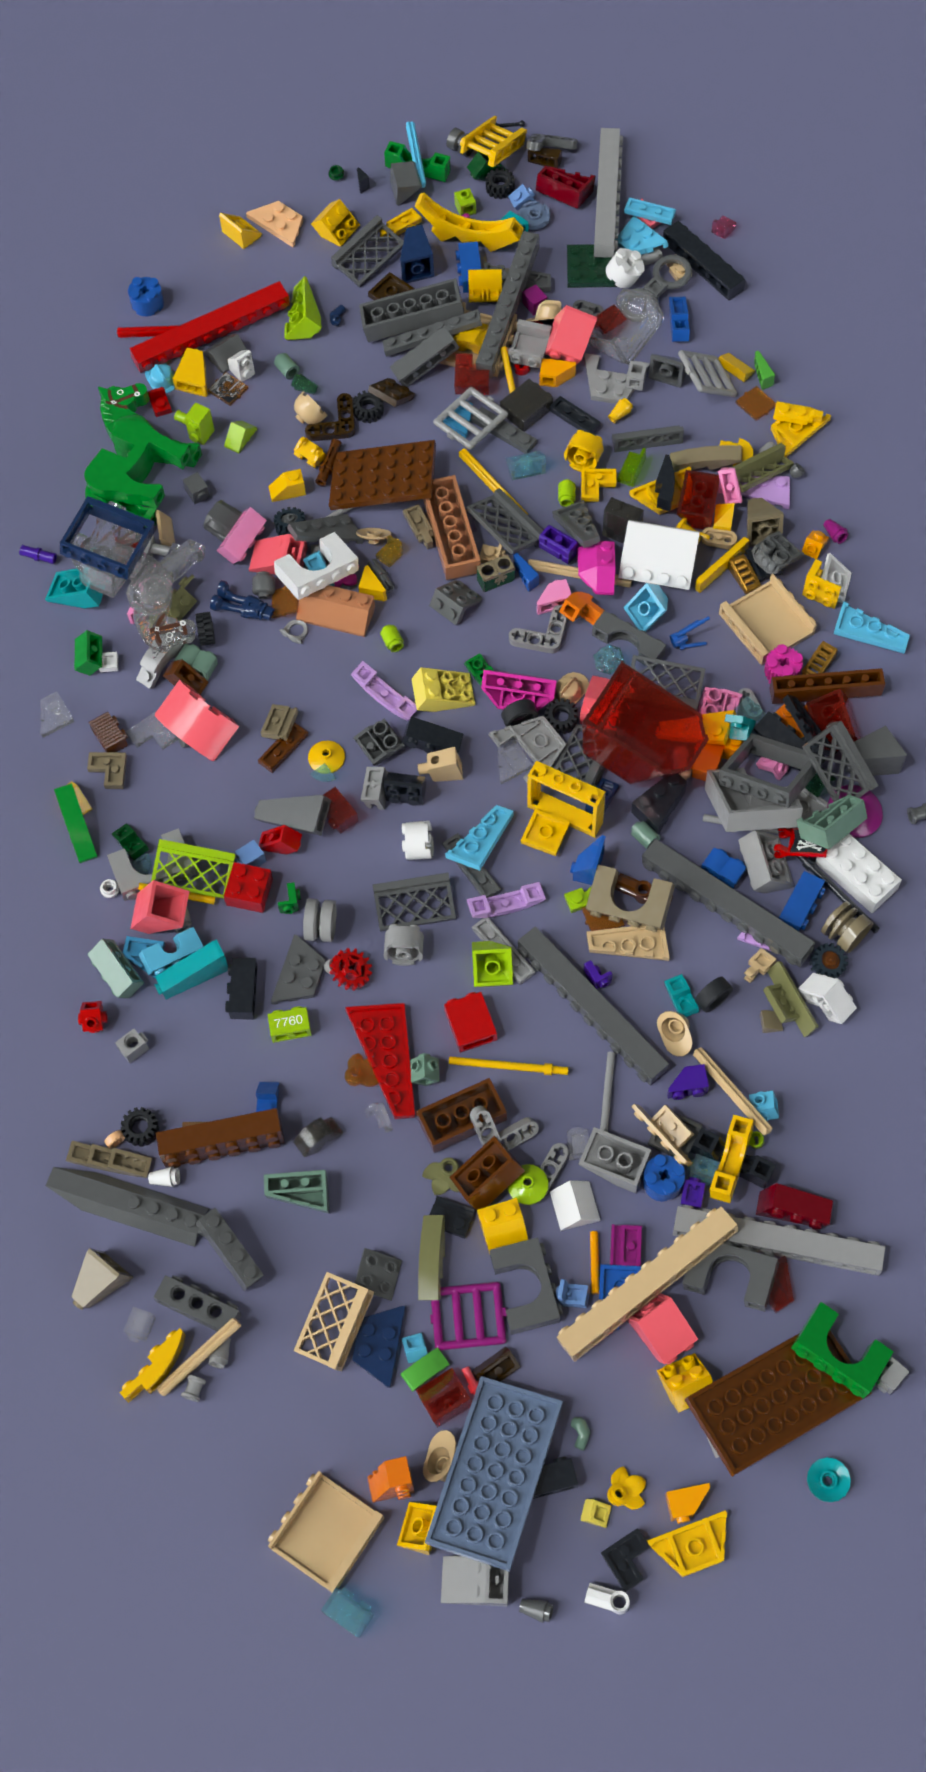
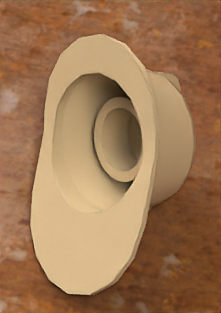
M556 300L541 302L535 317L526 319V321L554 319L562 310L561 302Z
M576 672L566 674L556 683L554 699H558V702H560L561 698H564V702L568 699L570 704L572 702L576 704L587 692L589 686L588 679Z
M665 1011L660 1014L657 1019V1027L667 1051L677 1057L688 1054L693 1043L688 1019L676 1011Z
M447 1430L440 1431L430 1442L423 1466V1475L430 1482H437L439 1480L445 1482L456 1450V1440L451 1432Z

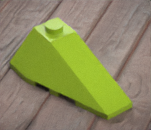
M304 276L293 289L291 298L293 305L287 315L290 319L289 323H285L284 327L286 340L311 338L314 334L319 333L322 328L318 307L308 279Z

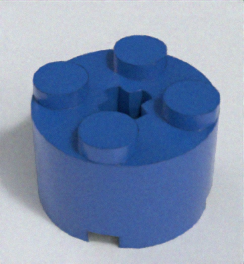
M135 277L132 279V283L128 287L132 309L138 315L145 317L155 315L156 311L162 310L164 299L158 280L150 277Z
M661 1154L656 1155L646 1164L642 1181L647 1195L660 1202L676 1198L683 1188L685 1170L683 1165L679 1164L674 1157ZM663 1176L667 1177L664 1181L660 1179Z

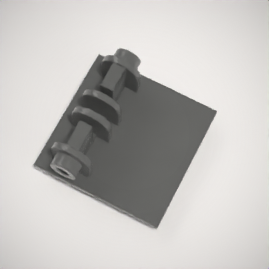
M364 1248L355 1284L374 1291L375 1296L392 1301L402 1261Z

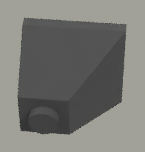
M651 354L649 379L681 388L687 374L681 359Z

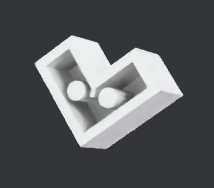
M812 973L798 988L806 1002L820 1006L829 1021L843 1024L857 1008L853 1003L852 996L846 992L843 982L838 978L834 979L826 975Z

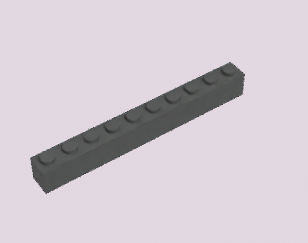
M526 231L522 233L476 360V375L493 379L500 348L503 346L514 314L517 312L522 298V291L525 290L539 251V234Z
M657 839L642 854V864L647 870L656 872L664 881L672 882L677 890L686 892L696 902L700 901L709 911L721 915L722 919L726 922H732L741 932L753 936L756 942L767 945L773 953L785 957L788 963L801 967L814 951V941Z
M536 926L518 940L517 950L522 957H527L531 961V966L544 975L545 981L550 985L553 984L557 988V993L563 999L566 998L570 1002L571 1008L575 1012L579 1011L584 1016V1021L597 1030L598 1036L610 1043V1048L613 1052L619 1053L624 1058L625 1064L637 1071V1076L642 1082H647L651 1086L668 1071L669 1063Z

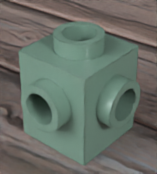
M422 1053L410 1060L412 1083L428 1086L439 1082V1058L432 1057L428 1053Z

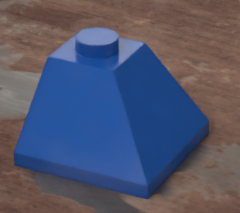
M600 836L578 855L576 862H572L570 873H573V881L589 885L593 884L598 864L601 865L604 856L606 836Z

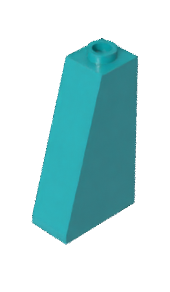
M217 939L156 975L155 978L158 983L154 985L158 994H163L165 1000L227 972L228 964Z

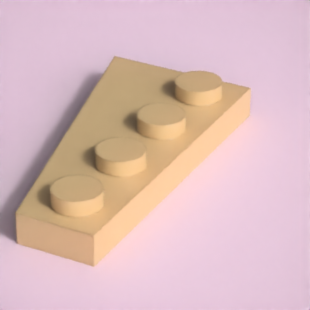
M639 925L638 928L629 926L586 932L590 953L665 961L670 959L665 928H663V931L657 929V932L646 930V926Z

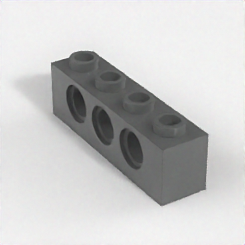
M165 1275L153 1297L157 1303L215 1331H219L230 1319L236 1318L239 1321L241 1317L240 1311L237 1310V1305L231 1302L225 1304L219 1301L220 1298L212 1293L206 1295L196 1285L190 1284V1286L183 1284L181 1278L174 1275L172 1277ZM178 1292H185L184 1298L181 1300L175 1299ZM202 1300L203 1306L201 1308H193L196 1301ZM221 1309L222 1313L219 1317H212L214 1310Z

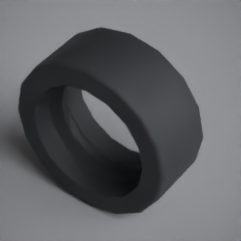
M522 699L504 708L501 716L507 727L537 718L538 711L532 700Z
M723 976L717 977L698 993L695 1002L704 1012H710L729 997L733 987Z

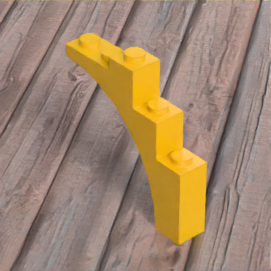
M424 192L419 194L415 204V208L433 225L431 231L441 242L456 236L462 243L481 241L492 252L520 241L524 230L523 226L514 217L499 221H480L457 215L434 202Z

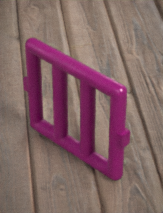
M499 1282L441 1287V1296L452 1295L456 1339L453 1341H443L440 1301L431 1300L432 1315H430V1319L434 1329L435 1348L449 1350L506 1343L504 1321L506 1309L505 1307L503 1308L501 1284ZM493 1291L498 1336L485 1337L481 1292ZM472 1293L477 1337L473 1339H464L460 1294Z

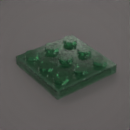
M594 244L567 245V288L617 287L615 285L616 282L613 279L610 281L606 275V266L612 257H594Z

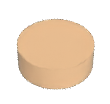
M117 1130L105 1139L104 1143L109 1149L117 1147L124 1141L123 1132Z

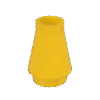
M626 398L619 399L612 412L608 415L609 420L616 423L631 413L633 405Z

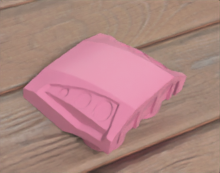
M705 687L699 700L696 715L735 710L737 715L742 694L727 689Z

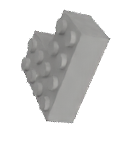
M737 768V772L747 775L744 768ZM720 769L707 770L705 791L726 832L798 827L796 820L802 817L803 811L798 798L787 808L719 785Z

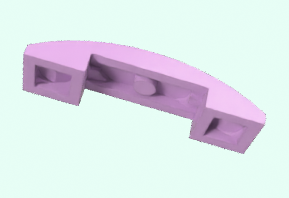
M362 661L351 673V676L378 703L398 717L408 721L417 711L416 704L406 696L403 698L380 679L374 669Z
M540 882L521 886L520 890L488 898L485 895L467 899V904L473 918H487L529 908L544 901L546 898Z

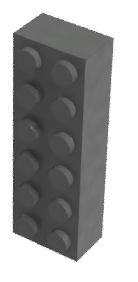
M456 278L359 304L362 327L368 343L465 314Z

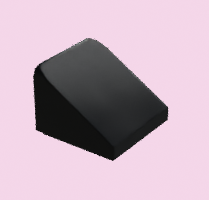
M358 167V184L362 194L370 189L369 176Z

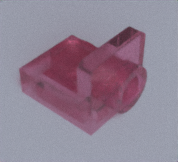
M722 215L719 220L714 219L711 232L716 236L726 239L735 229L736 222Z

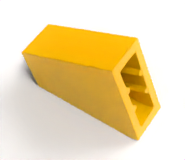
M186 348L172 378L175 390L207 397L206 367L203 351Z

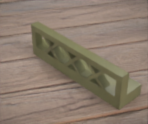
M779 443L731 467L736 470L742 493L790 469L794 465V462L784 456L786 448L784 444ZM740 482H748L745 485L740 484Z

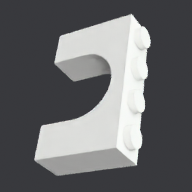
M335 532L320 539V552L330 562L324 569L316 571L304 569L290 554L274 561L275 574L298 600L359 570L358 557Z

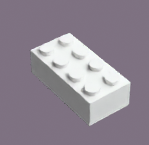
M850 834L846 835L831 849H828L826 858H816V864L871 913L898 890L902 881Z

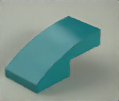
M682 974L664 981L677 1013L688 1017L699 1012V1007L692 997L690 987Z

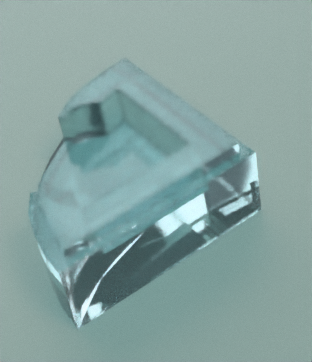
M326 763L310 773L313 778L322 782H330L336 779Z
M148 853L131 862L138 873L147 875L151 869V859Z

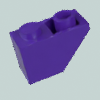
M705 1064L684 1067L668 1088L667 1098L681 1100L685 1096H704L709 1088Z

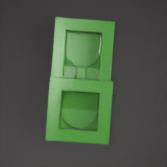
M437 1347L403 1371L401 1376L413 1392L428 1383L432 1377L447 1369L450 1364Z

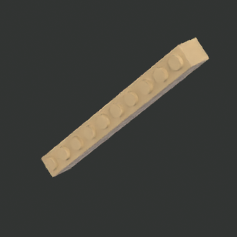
M722 1206L717 1210L716 1208L712 1209L706 1215L707 1218L701 1223L698 1221L693 1224L687 1234L678 1236L672 1246L663 1248L657 1254V1258L653 1261L645 1262L638 1273L630 1274L625 1279L623 1285L614 1287L608 1293L609 1296L604 1300L596 1301L589 1312L581 1313L575 1319V1323L570 1327L565 1326L559 1331L557 1336L558 1342L574 1362L738 1232V1225Z

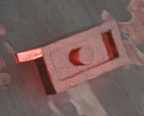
M613 304L595 316L597 321L593 330L600 327L607 334L624 323L627 318Z

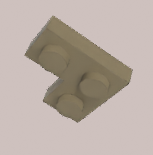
M89 752L87 770L88 772H105V789H124L127 755L121 752Z

